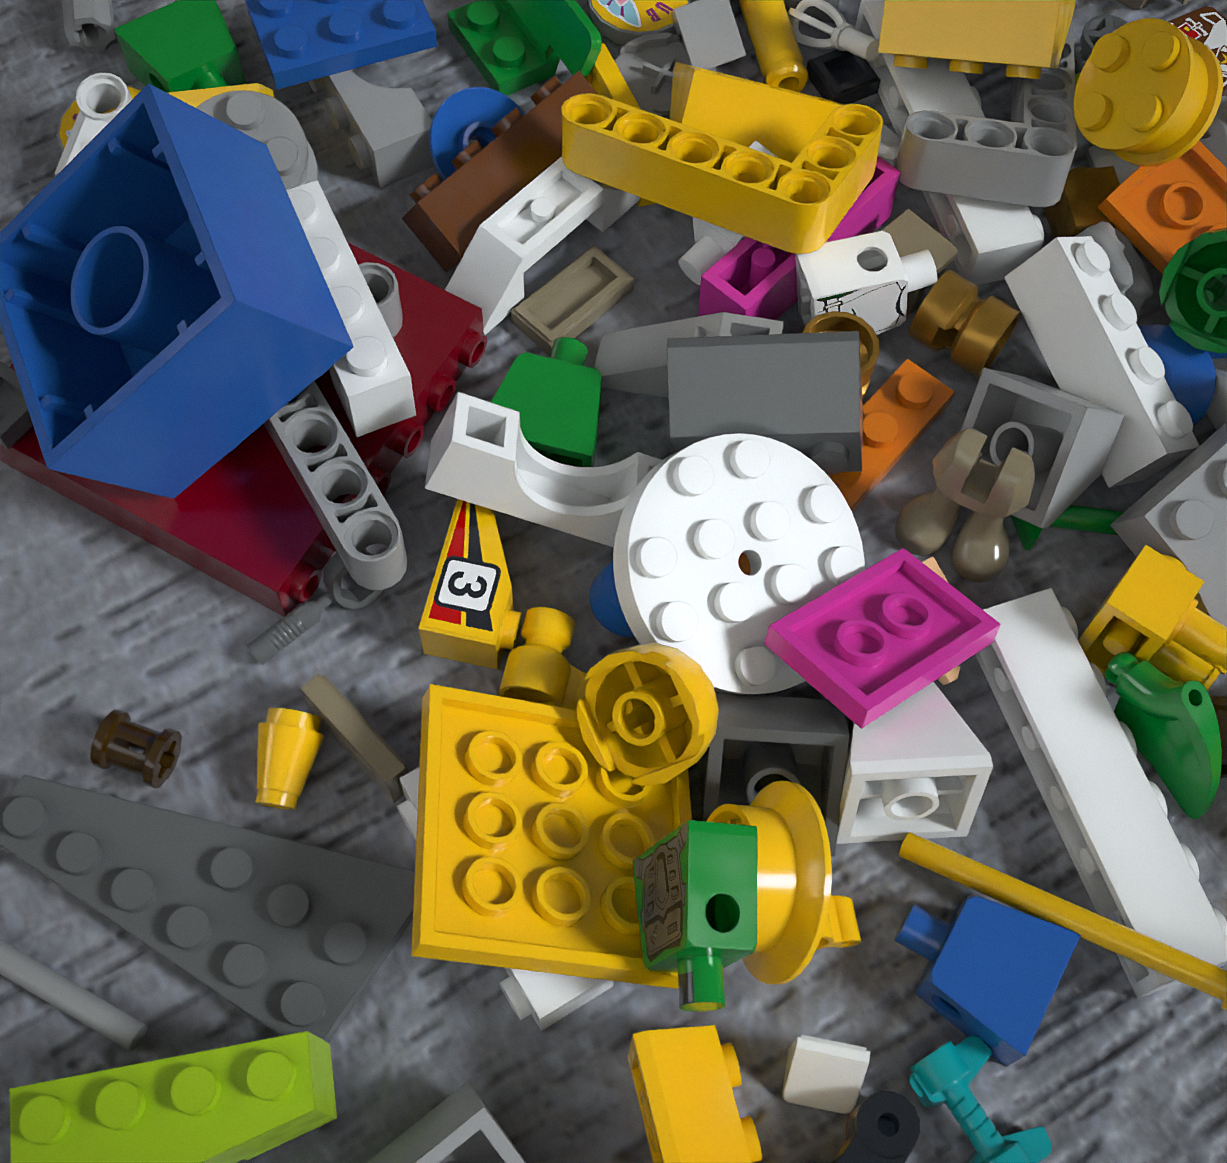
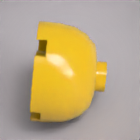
M655 642L621 648L607 655L591 667L584 679H589L585 689V697L578 700L577 718L583 741L596 761L606 770L611 772L617 768L625 775L634 777L630 783L640 786L667 783L698 762L716 734L719 709L713 683L702 666L678 648Z

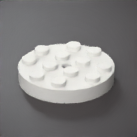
M740 433L724 434L701 440L672 454L653 467L633 490L624 507L618 523L613 551V572L619 603L625 619L641 645L655 642L678 648L702 666L712 681L715 692L758 695L778 692L805 682V679L764 645L769 625L865 570L863 546L858 526L844 496L830 477L810 458L785 443L759 435ZM742 552L750 562V576L744 574L739 568L738 559Z

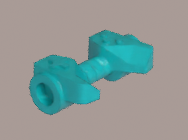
M970 1036L955 1046L950 1041L909 1068L912 1074L908 1078V1083L923 1106L929 1108L946 1104L965 1135L969 1137V1141L975 1148V1151L966 1163H1039L1051 1153L1052 1144L1045 1128L1042 1126L1001 1136L968 1087L992 1055V1050L981 1038Z

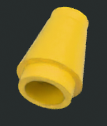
M286 708L268 709L265 723H258L256 784L258 791L256 804L277 809L296 810L298 797L301 796L325 737L319 733L320 717Z

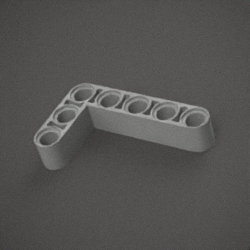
M1073 20L1069 27L1057 69L1042 68L1040 79L1011 77V121L926 110L909 115L905 121L895 167L901 171L899 181L909 188L921 191L1033 207H1048L1059 202L1077 148V126L1074 116L1075 58Z
M366 262L359 264L358 266L392 337H394L401 329L403 322L399 288L395 274L388 267L379 263ZM313 381L293 398L296 399L295 401L287 403L263 424L351 577L358 585L369 590L390 588L402 579L407 567L406 551L399 522L317 384ZM327 446L322 451L316 453L305 452L311 447ZM354 494L357 496L352 501L344 504L333 502L334 499L341 495ZM373 544L388 546L384 552L374 556L361 553L362 550Z

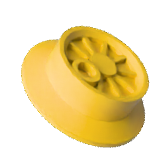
M776 781L764 787L749 806L736 804L721 805L712 812L706 822L757 826V945L754 953L741 960L747 970L757 980L766 984L781 985L794 980L801 974L811 961L821 940L830 903L832 865L827 828L815 799L800 784L789 781Z

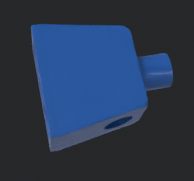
M968 895L955 909L948 923L913 904L905 916L894 941L929 960L915 989L918 997L967 1037L977 1036L981 1038L992 1050L991 1056L1008 1067L1026 1056L1081 935L982 897Z

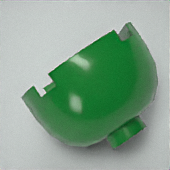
M1227 227L1204 232L1179 248L1164 269L1159 290L1161 305L1165 303L1166 312L1172 320L1169 325L1175 334L1196 349L1219 354L1227 353Z

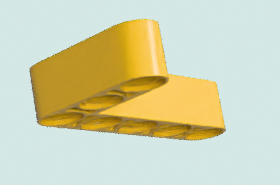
M592 93L578 94L567 99L561 107L562 160L567 169L584 177L795 254H809L819 250L873 178L883 128L882 116L876 110L860 104L839 106L830 113L791 163L602 95Z

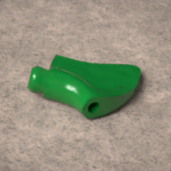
M1120 652L1107 664L1108 669L1105 670L1106 679L1111 684L1117 686L1116 693L1120 696L1114 713L1118 721H1122L1128 726L1135 739L1137 749L1159 774L1183 812L1193 820L1199 819L1209 811L1214 802L1220 783L1222 765L1219 725L1208 691L1198 681H1174L1148 661L1139 662L1131 652Z

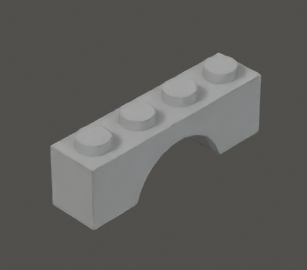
M354 69L308 81L315 93L323 91L325 94V106L333 126L337 131L346 130L349 135L347 139L349 149L356 165L360 170L368 168L379 188L435 166L429 147V131L432 120L412 87L386 88L377 86L358 77L353 72Z

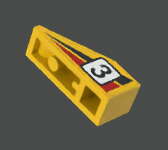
M457 499L418 628L424 654L498 670L504 649L513 650L516 647L521 628L522 612H517L513 609L512 585L493 510Z

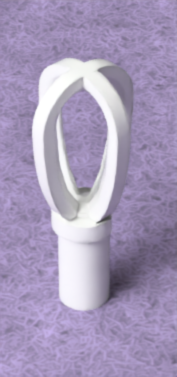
M802 0L796 9L790 7L788 14L792 16L790 22L796 40L802 45L815 49L835 48L839 51H848L867 61H874L880 54L878 53L879 40L856 30L852 24L846 22L843 15L834 6L824 0ZM815 6L827 13L835 21L837 27L834 28L804 14V11L808 7ZM799 21L831 35V38L816 39L801 34L798 29Z

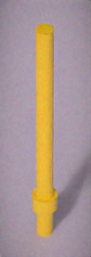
M909 832L906 835L900 848L899 857L1031 916L1072 930L1081 935L1080 938L1222 1000L1221 1009L1227 1011V970L914 833Z

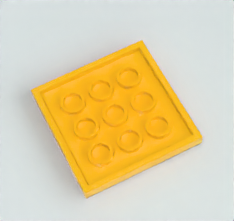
M430 684L422 698L411 956L678 989V973L650 971L643 963L633 860L687 820H692L688 769L663 784L640 786L630 783L634 777L625 775L617 768L609 772L596 761L583 741L577 718V710Z

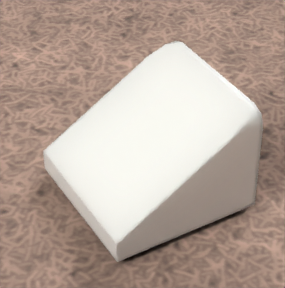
M801 1034L788 1048L782 1090L783 1099L788 1103L841 1114L851 1113L856 1105L869 1065L870 1051H866V1047Z

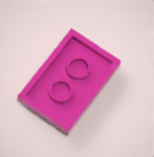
M902 548L769 625L764 645L862 729L993 643L1001 624L906 549Z

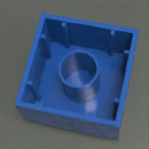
M149 83L0 232V326L47 469L174 499L354 348L267 145Z

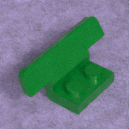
M476 0L447 12L448 27L489 86L506 96L554 76L560 59L572 75L580 70L583 76L586 77L591 74L601 51L602 40L600 32L576 0Z

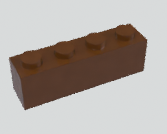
M580 70L563 84L557 76H554L530 97L536 106L523 116L516 107L491 128V131L497 138L483 148L477 140L474 141L451 161V164L457 171L444 181L435 173L409 195L416 204L402 217V220L446 273L461 261L480 224L562 157L561 107L572 96L587 93L597 94Z

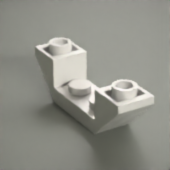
M560 157L480 224L445 290L482 308L483 332L486 335L508 316L514 307L524 300L523 273L585 219L604 232L640 200V197L576 174L566 168L562 157Z

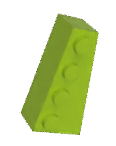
M309 1031L9 1088L11 1163H236L243 1159L249 1160L337 1119L330 1043Z

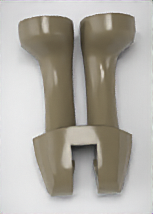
M967 428L952 436L935 456L932 463L937 487L935 490L928 491L911 499L900 511L895 531L901 547L909 553L919 556L934 554L950 538L960 517L962 506L972 510L965 519L954 542L952 563L957 573L966 580L981 583L990 581L998 576L1008 561L1010 541L1003 520L1004 517L1016 513L1028 505L1034 486L1035 470L1032 457L1027 452L1013 447L1005 463L1002 462L999 467L981 459L982 452L980 451L988 436L976 429Z

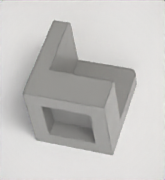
M697 0L672 11L671 17L677 35L681 34L691 66L709 70L746 56L729 0Z

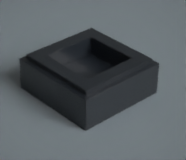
M836 49L810 59L807 62L808 78L824 99L846 105L878 93L881 79L867 60L855 54Z

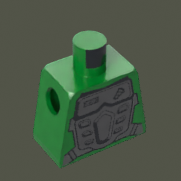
M687 820L633 860L643 963L650 971L678 973L679 1008L681 1010L703 1012L724 1008L723 968L755 951L757 945V826Z

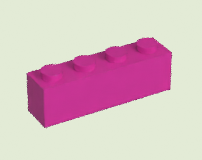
M877 156L873 178L826 242L873 233L889 219L901 171ZM745 237L701 275L698 316L727 312L777 320L798 301L795 253Z

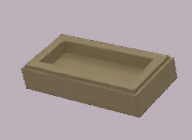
M593 244L510 311L511 323L550 355L555 339L559 337L576 338L631 293L634 287V278Z
M318 673L300 688L309 711L321 718L323 727L384 794L395 803L404 795L399 778L409 773L407 764L325 675L321 676Z

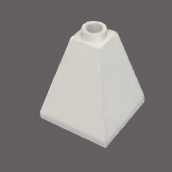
M934 682L862 729L849 719L848 730L850 737L840 801V818L836 844L904 840L909 832L925 839L965 837L968 835L991 774L993 763L990 753Z

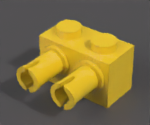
M1145 545L1104 600L1079 637L1078 642L1088 662L1095 664L1105 679V670L1108 669L1107 664L1120 652H1131L1139 662L1148 661L1174 681H1198L1208 691L1219 674L1225 675L1227 672V627L1196 608L1199 601L1194 599L1205 581L1187 571L1184 564L1176 558L1160 554Z

